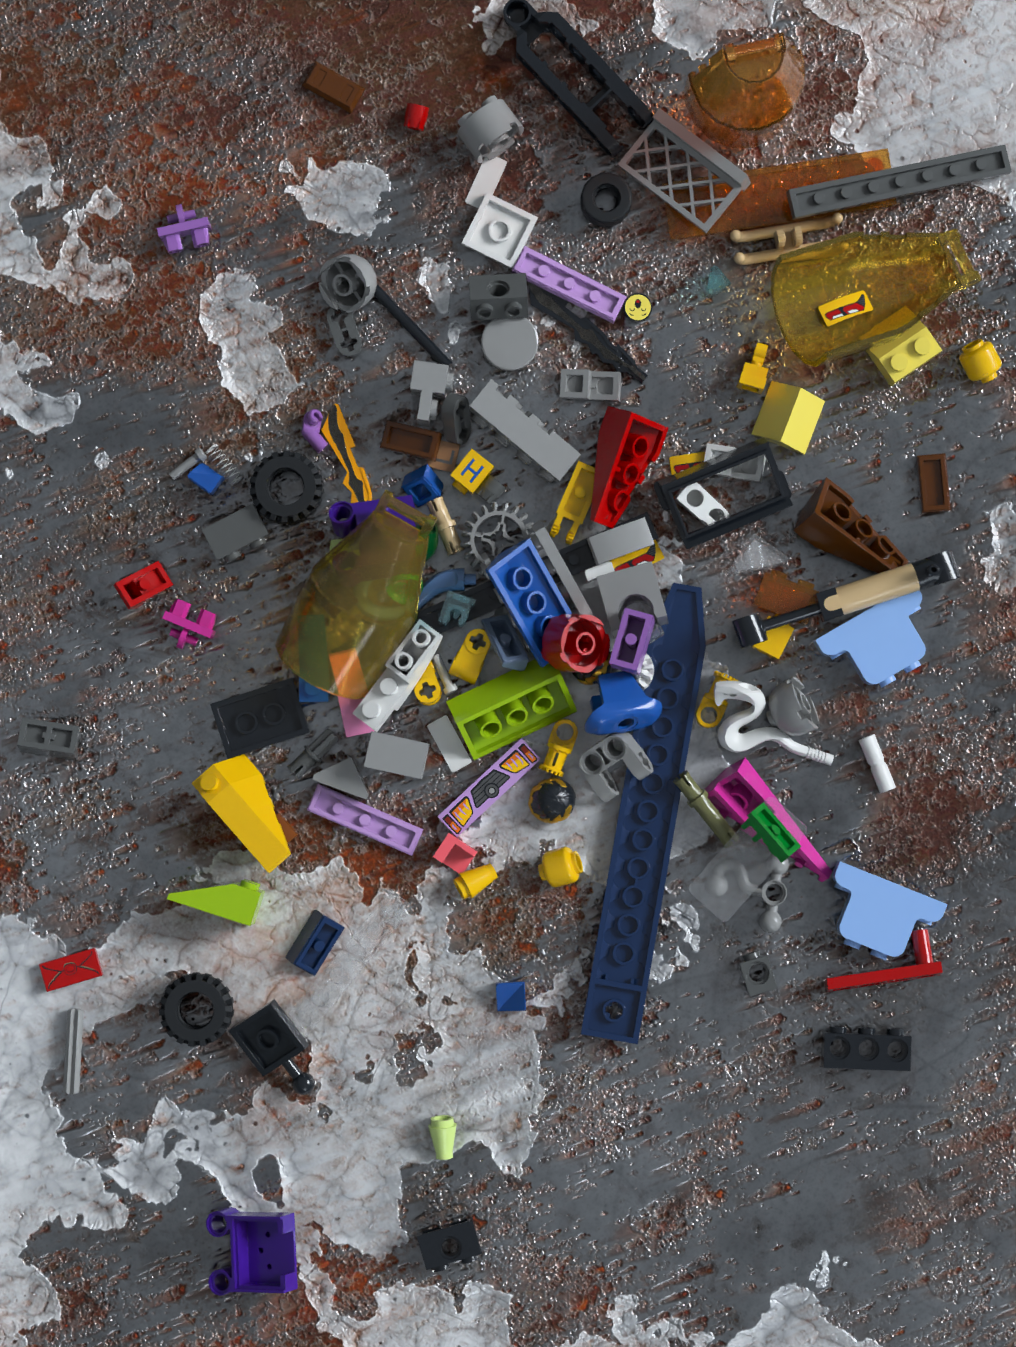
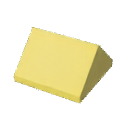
M771 381L751 435L758 438L764 437L771 443L805 455L825 401L801 387Z

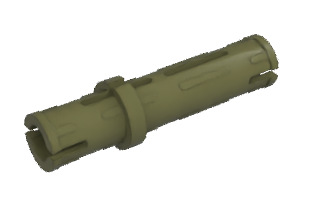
M686 770L680 773L679 776L681 778L675 777L673 783L677 785L688 799L687 804L689 807L695 808L725 848L732 846L734 843L731 840L736 842L739 839L738 834L734 832L708 799L707 791L697 785L689 772Z

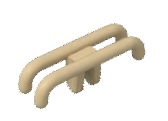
M834 213L824 218L753 230H733L730 233V239L733 242L740 243L774 238L776 249L743 254L738 252L734 255V261L738 265H749L842 248L847 243V239L843 235L829 240L802 244V233L837 226L843 221V216L840 213Z

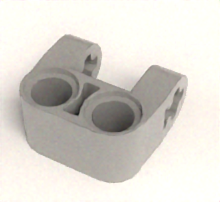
M629 732L608 735L590 747L580 757L579 766L595 793L604 802H608L619 795V788L607 768L621 759L638 780L644 779L654 771L649 758ZM613 739L619 740L622 743L623 751L614 748ZM591 754L596 755L600 759V766H596L591 762Z

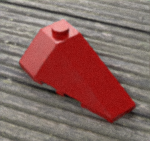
M611 406L607 407L598 433L591 521L614 528L631 501L630 493L636 484L641 485L645 479L643 473L649 463H655L660 455L669 429L668 427L631 411Z

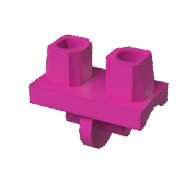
M177 598L170 611H165L162 617L166 621L183 627L182 631L172 628L169 636L178 639L176 647L182 650L186 643L193 646L197 645L199 638L190 635L191 631L213 639L216 632L213 630L216 614L201 608L196 623L187 620L186 618L192 604Z

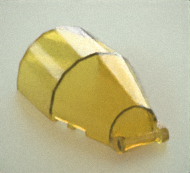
M952 229L943 233L906 232L905 235H890L889 232H880L879 235L852 232L779 255L771 273V296L780 330L792 352L804 364L818 367L888 344L902 336L955 292L978 284L982 278L979 272L974 270L960 241L961 235L958 229ZM947 245H950V247H951V249H952V251H953V253H954V256H955V258H956V260H957V262H958V264H959V266H960V268H961V270H962V272H963L964 275H961V274H960V271H959V269H958V267H957V265H956V263H955V261H954V259H953V257H952V255H951V253H950V251H949ZM858 291H865L873 307L872 311L853 316L831 326H826L818 309L819 306Z
M387 489L375 510L313 566L277 637L275 645L281 660L293 673L312 686L332 695L349 699H364L386 670V662L417 621V609L422 589L421 581L425 568L429 534L438 519L431 514L427 516L393 497L394 493ZM387 507L421 525V530L387 512Z

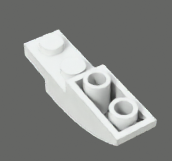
M419 619L386 662V670L352 714L378 732L394 709L398 711L414 689L432 660L443 636Z

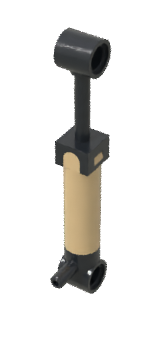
M951 549L813 595L814 604L762 620L758 612L732 621L742 649L767 641L766 631L818 614L821 621L826 622L960 578L961 576Z

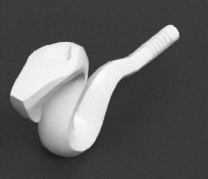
M719 681L715 683L714 699L717 706H720L725 699H737L752 704L750 708L730 715L722 722L718 729L717 737L723 748L739 753L745 752L765 741L772 740L791 753L831 766L834 755L801 745L777 728L762 727L740 734L738 730L742 726L761 715L766 705L765 696L759 688L746 682Z

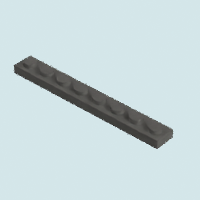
M1004 144L793 188L786 191L792 219L794 220L1008 175L1012 170L1006 145Z

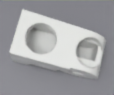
M697 482L681 488L674 496L676 503L686 509L705 526L729 516L728 511Z

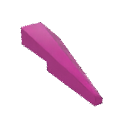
M746 757L727 767L705 788L708 793V799L719 810L723 818L725 819L728 816L740 825L749 818L747 816L764 802L801 845L790 856L795 860L794 864L799 868L807 867L819 875L818 880L821 882L829 879L832 870ZM749 826L745 830L742 829V831H744L751 837H754L757 834V832L752 828V826ZM761 838L760 840H758L759 842H761L762 844H764V845L766 846V844L763 842V839H762V838Z

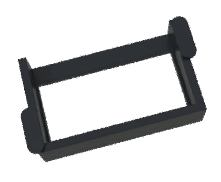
M764 437L654 483V490L660 505L664 510L670 511L682 544L686 549L695 547L793 506L790 499L792 493L785 475L778 469L769 442ZM764 454L780 495L687 533L672 492Z

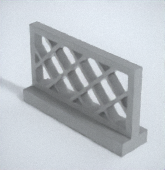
M659 108L653 115L654 120L621 159L618 166L691 223L707 233L741 190L744 192L751 184L750 179L745 172ZM656 130L664 136L665 146L649 148L648 139ZM668 140L675 145L669 146ZM669 151H684L687 163L671 165ZM665 152L667 166L651 168L649 154ZM645 155L647 169L634 170L628 163L634 156ZM690 157H692L697 162H691ZM703 166L708 170L709 180L692 182L691 168ZM687 169L689 183L672 185L671 171ZM667 171V186L656 187L652 184L651 173ZM712 173H713L715 176H717L718 179H713V178H712ZM647 174L648 180L642 175ZM726 183L732 188L726 197L714 199L713 185ZM709 185L711 199L694 202L693 187ZM689 188L690 202L678 204L674 201L673 190ZM664 191H669V196ZM711 205L712 215L705 223L696 218L695 207ZM685 208H691V213Z

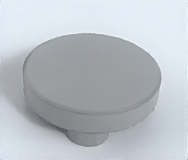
M527 318L491 320L486 325L481 338L482 351L485 358L498 370H520L531 363L538 350L537 331Z

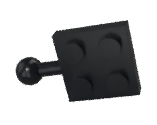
M275 999L229 1030V1033L263 1077L282 1065L292 1077V1087L296 1093L307 1095L313 1091L315 1087L313 1076L310 1073L302 1072L292 1059L305 1050L309 1044Z

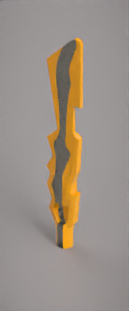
M333 404L321 431L347 472L343 484L352 493L351 503L371 501L372 491L365 470L357 466L350 449L356 446L339 405Z

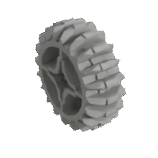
M492 502L493 511L488 512L487 507L482 505L481 511L484 515L481 517L477 512L473 511L471 515L476 520L475 523L469 520L464 522L467 527L471 528L470 532L461 531V536L469 538V541L460 543L462 548L470 547V551L463 554L464 559L472 556L475 558L469 566L474 568L478 563H484V560L476 550L475 541H480L491 547V561L505 549L521 542V540H516V538H512L506 533L507 519L519 527L523 540L526 538L531 539L530 536L535 533L528 534L527 531L532 529L531 525L534 523L531 522L526 525L523 523L528 518V514L524 513L518 518L516 516L519 511L518 506L513 508L512 513L507 512V502L503 503V510H497V502ZM499 518L497 527L493 532H477L485 521ZM502 526L503 539L511 543H506L505 546L502 544V548H499L498 554L495 555V542L490 541L493 535L496 537ZM480 568L478 573H479L480 575H483L484 572H483V570Z

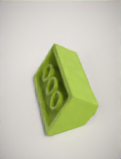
M536 659L528 662L524 671L513 669L446 701L474 760L577 712L561 672L549 663L544 667H540Z

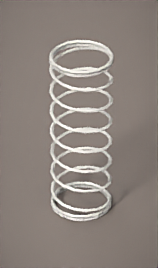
M218 444L211 446L205 453H210ZM240 476L237 479L235 478L230 483L231 486L238 483L243 478V476Z

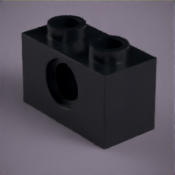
M473 1216L417 1232V1240L426 1270L433 1268L434 1272H440L450 1268V1263L461 1260L462 1264H467L478 1260L477 1255L482 1254V1247ZM447 1239H454L458 1243L459 1248L453 1253H448L442 1247L443 1242Z

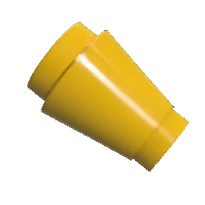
M491 863L458 873V877L453 879V882L463 900L468 897L472 899L491 884L493 880L497 879L498 876Z

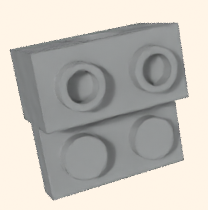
M414 360L410 391L412 396L420 397L417 415L419 426L430 427L431 420L436 421L438 400H444L446 394L452 393L454 374L450 373L449 365Z

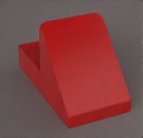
M157 561L116 582L113 586L128 609H137L147 600L168 590L174 584L160 562Z

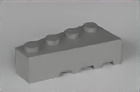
M491 379L469 405L470 413L473 414L471 420L482 429L488 426L496 433L493 437L503 446L507 447L510 444L518 450L515 455L524 463L529 465L533 462L540 468L538 474L549 483H552L553 480L560 483L579 460L581 454L553 430L544 428L545 424L529 411L524 412L519 401L507 393L503 395L498 391L497 387L499 385Z

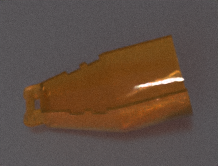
M781 32L773 34L772 38L739 45H733V43L724 44L721 50L708 59L710 65L707 66L706 63L698 66V74L696 71H693L687 76L683 95L694 125L710 140L729 148H754L774 139L789 124L805 85V61L802 50H797L795 45H790V42L785 39L784 33Z

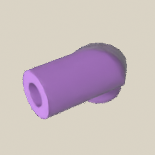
M312 409L303 417L301 433L315 451L320 453L329 444L319 434L323 419L322 413L317 409Z

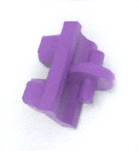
M182 204L176 205V214L167 215L168 224L179 223L157 228L158 236L164 242L169 254L184 251L181 237L187 235L192 236L194 248L209 246V230H212L208 217L186 221L196 218V213L194 209L184 212Z

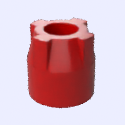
M407 103L404 127L423 131L429 108Z

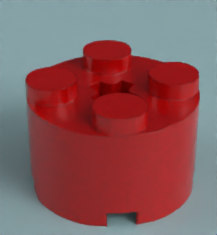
M563 614L555 616L549 620L544 631L541 654L545 661H548L552 667L559 671L588 673L597 666H601L607 659L610 649L609 634L605 633L602 621L593 615Z

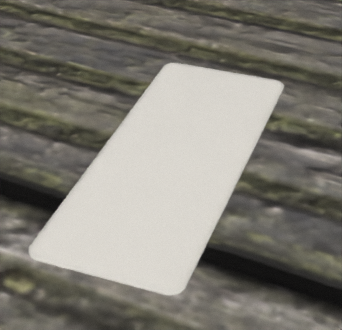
M487 157L484 158L465 200L467 204L479 208L487 192L493 195L507 161L498 157L492 160H488Z

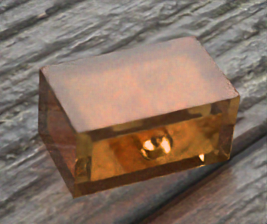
M772 569L770 573H763L751 606L781 615L814 604L813 595L819 593V591L814 590L815 585L801 579L797 583L787 580V574ZM810 617L797 621V623L807 625Z

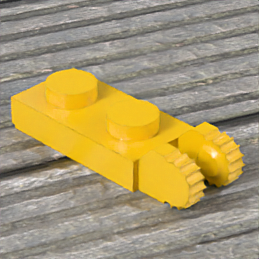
M578 461L556 511L557 517L549 533L551 537L555 538L558 535L564 517L574 522L565 538V543L572 544L579 525L583 524L592 503L594 467Z

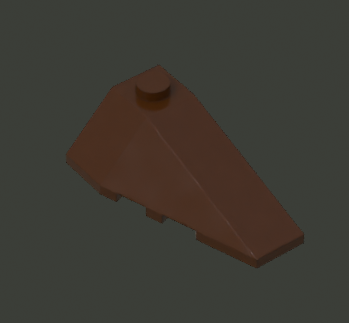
M827 477L821 482L799 513L794 532L818 549L876 573L888 571L906 565L909 562L887 536H879L870 523L873 521L867 514L862 517L853 507L852 503L855 502L853 498Z

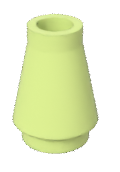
M450 1115L434 1116L430 1119L431 1124L428 1125L434 1145L436 1159L453 1158L457 1123L454 1122L453 1116Z

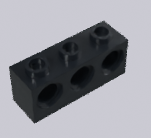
M829 1026V1031H822L821 1066L823 1068L911 1071L912 1036L904 1034V1029L887 1028V1033H875V1028L858 1027V1032H846L847 1027ZM836 1039H841L845 1044L843 1052L838 1055L832 1054L830 1044ZM865 1040L873 1043V1051L867 1056L859 1053V1045ZM892 1042H900L902 1045L901 1053L896 1057H891L888 1054V1046Z

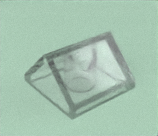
M753 533L727 568L726 573L727 576L781 567L788 563V557Z

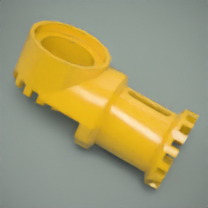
M719 671L714 672L715 679L708 693L704 694L695 713L698 725L707 729L719 724L729 704L727 699H725L720 706L716 705L714 699L715 683L719 681H738L731 676L727 677V674L724 677V673ZM706 707L713 708L717 715L716 720L711 724L705 723L701 719V711Z
M561 719L554 724L547 743L549 748L543 764H540L538 767L539 769L546 772L551 771V774L554 773V775L563 777L564 772L562 769L567 755L571 754L578 735L577 726L573 721ZM566 723L572 726L573 735L570 739L562 740L557 736V728L561 724ZM558 753L555 765H552L555 755Z

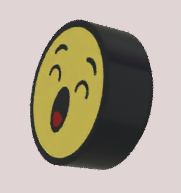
M635 293L625 300L623 311L628 320L634 323H641L646 321L651 315L652 303L646 295Z

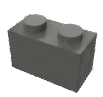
M253 503L201 529L216 559L219 562L225 560L226 564L240 558V551L248 547L251 550H255L267 543L265 539L270 537Z

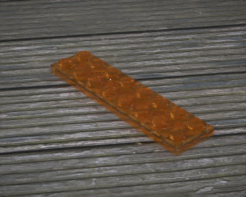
M888 148L745 170L743 172L748 175L751 184L744 192L741 190L707 233L703 232L664 202L670 242L729 233L733 230L742 231L824 218L834 213L845 215L896 207L897 201L894 198L793 220L786 191L793 188L889 169L891 164ZM708 176L694 178L692 182L709 180ZM712 176L713 179H718L717 176ZM688 179L672 182V185L689 182ZM662 183L661 186H667L668 183ZM726 183L713 185L714 199L726 197L732 188ZM709 185L693 187L694 202L711 199ZM689 188L673 190L674 201L678 204L690 202ZM664 191L669 196V191ZM711 205L695 207L696 218L705 223L712 215ZM685 208L691 213V208Z

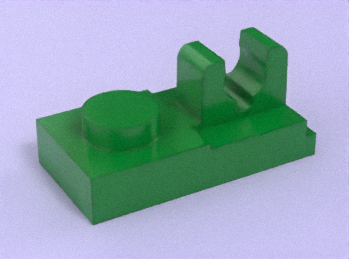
M764 802L747 815L749 818L741 826L743 830L752 826L757 832L752 840L757 842L762 838L771 854L777 857L781 863L801 847Z

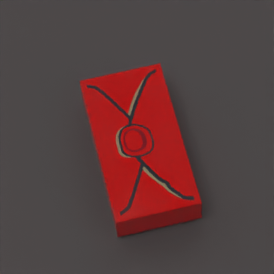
M96 948L39 964L47 992L103 975Z

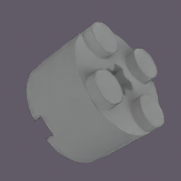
M495 95L487 98L481 104L482 107L475 113L468 112L458 121L461 127L457 134L478 163H483V157L492 160L505 152L515 143L512 137L517 132L521 136L524 131L523 125L505 101L497 99Z

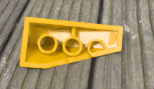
M245 754L212 764L191 783L268 873H271L291 855L281 824L278 823L273 809L272 799L268 795L264 777Z

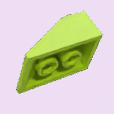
M244 879L241 880V883L235 882L169 893L167 899L251 926L255 924L265 891L259 889L260 883Z

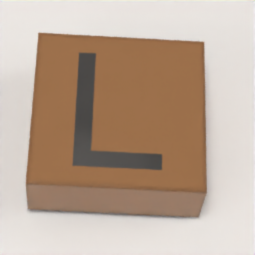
M441 440L436 462L427 460L426 464L432 469L452 473L455 470L460 445Z

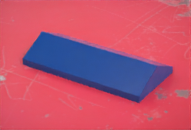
M526 538L498 554L485 571L539 666L544 667L549 662L545 661L541 654L543 648L542 640L549 620L555 616L572 614L531 539Z

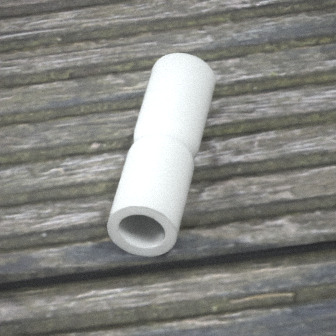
M875 734L858 740L867 763L871 766V773L880 794L896 788L889 768L884 762V756Z

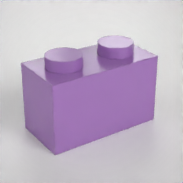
M629 608L624 609L609 660L611 668L640 676L655 624L653 615Z

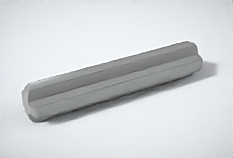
M71 1008L67 1011L63 1092L65 1094H77L80 1087L84 1011L78 1008Z

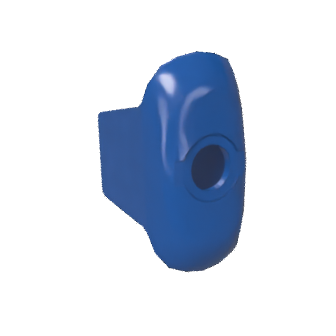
M620 671L601 674L597 679L600 695L591 697L592 713L585 723L584 730L589 734L605 735L647 728L660 717L663 708L662 703L657 699L646 696L631 673Z

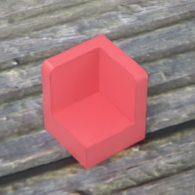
M449 832L433 857L457 873H461L466 870L478 851Z

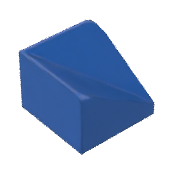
M200 463L187 475L191 482L209 495H214L225 480L223 476L205 463Z
M426 464L405 475L401 488L407 495H412L414 504L420 507L440 497L444 485L431 467Z
M524 981L496 982L497 1011H526Z

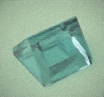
M713 265L709 272L705 293L706 298L709 299L729 289L732 284L718 266Z

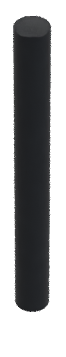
M377 284L374 297L438 364L450 366L453 362Z

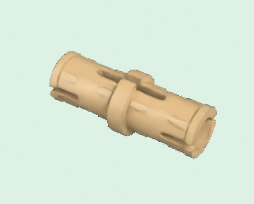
M443 496L433 499L434 501L427 502L426 505L437 525V531L440 534L447 555L451 556L458 551L465 550V548L460 546L461 541L455 529L456 521L451 519Z

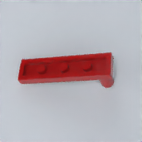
M928 929L916 930L911 933L916 965L826 978L824 981L826 993L940 976L943 973L941 961L933 962Z

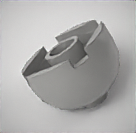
M341 254L326 261L321 267L322 281L319 282V290L323 299L331 308L346 311L344 313H351L364 307L374 297L377 277L373 266L366 259L356 254Z
M789 678L775 687L769 696V711L766 712L771 726H778L783 733L790 736L805 735L819 728L816 726L819 724V718L810 696L806 698L800 691L805 687L798 678Z

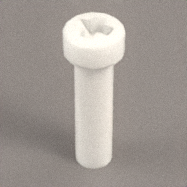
M434 655L432 662L444 685V694H451L458 689L457 685L452 683L440 655Z

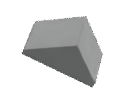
M353 757L313 775L312 780L366 800L369 797V792Z

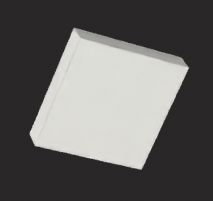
M487 192L462 241V245L512 270L538 217Z

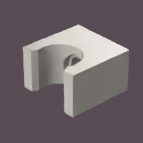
M652 561L596 577L613 639L616 638L619 630L622 611L632 603H644L652 608L655 621L659 626L669 624Z
M371 731L364 767L422 779L430 744Z

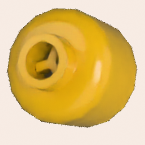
M976 339L962 348L963 352L959 357V361L971 381L981 380L982 383H987L997 377L996 371L1001 367L1002 361L991 342Z
M561 847L544 853L542 864L538 865V871L543 881L547 880L552 887L557 888L575 883L579 878V874L583 872V866L577 851H572L569 847Z

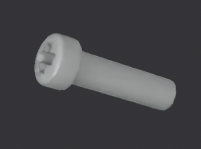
M200 447L194 450L195 454L169 472L173 480L177 479L199 461L203 462L207 459L205 452Z

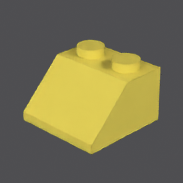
M904 308L859 339V342L890 387L942 351L927 327L907 308Z

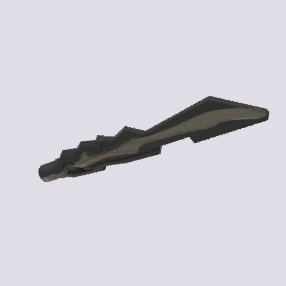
M529 282L531 306L574 329L575 341L587 344L591 354H597L602 363L613 365L617 372L632 376L640 384L646 380L648 375L636 365L635 360L619 344L615 347L610 343L607 336L587 317L580 319L565 307L569 303L568 301Z

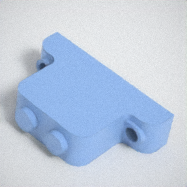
M920 591L874 605L817 638L813 643L821 655L830 656L831 660L846 653L865 684L874 685L879 683L882 688L896 680L894 674L904 669L905 673H908L921 665L919 660L925 655L926 647L909 619V615L921 609L922 594Z
M841 861L836 862L832 872V878L836 883L835 888L848 892V897L837 922V931L845 938L843 944L858 950L861 945L872 949L871 955L883 960H887L888 955L897 957L904 952L917 920L931 926L932 922H936L943 917L948 905Z

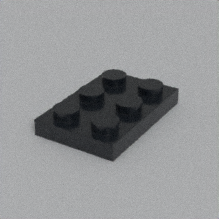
M293 678L210 704L227 759L310 733Z

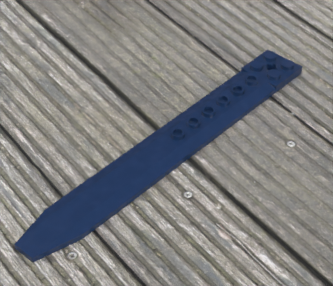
M678 583L672 584L664 602L669 624L659 626L655 623L647 648V654L654 665V675L644 693L646 696L657 699L662 703V713L652 725L647 728L633 730L632 737L652 763L654 771L644 779L638 780L628 767L626 768L581 1029L582 1035L638 1044L681 795L680 789L673 783L675 777L680 779L679 774L685 771L706 649L702 588ZM612 1002H617L618 1008L622 1009V1014H617L615 1019L610 1018V1013L606 1012V1006H612Z

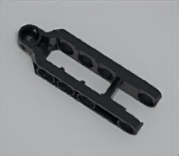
M509 0L505 4L503 10L504 21L517 35L516 58L610 157L614 158L624 149V146L619 145L607 131V126L594 113L610 97L643 129L652 123L654 119L651 110L558 12H537L526 0ZM543 32L552 33L603 87L587 104L581 103L568 90L567 83L565 81L561 82L548 69V63L545 60L542 62L531 51V43Z

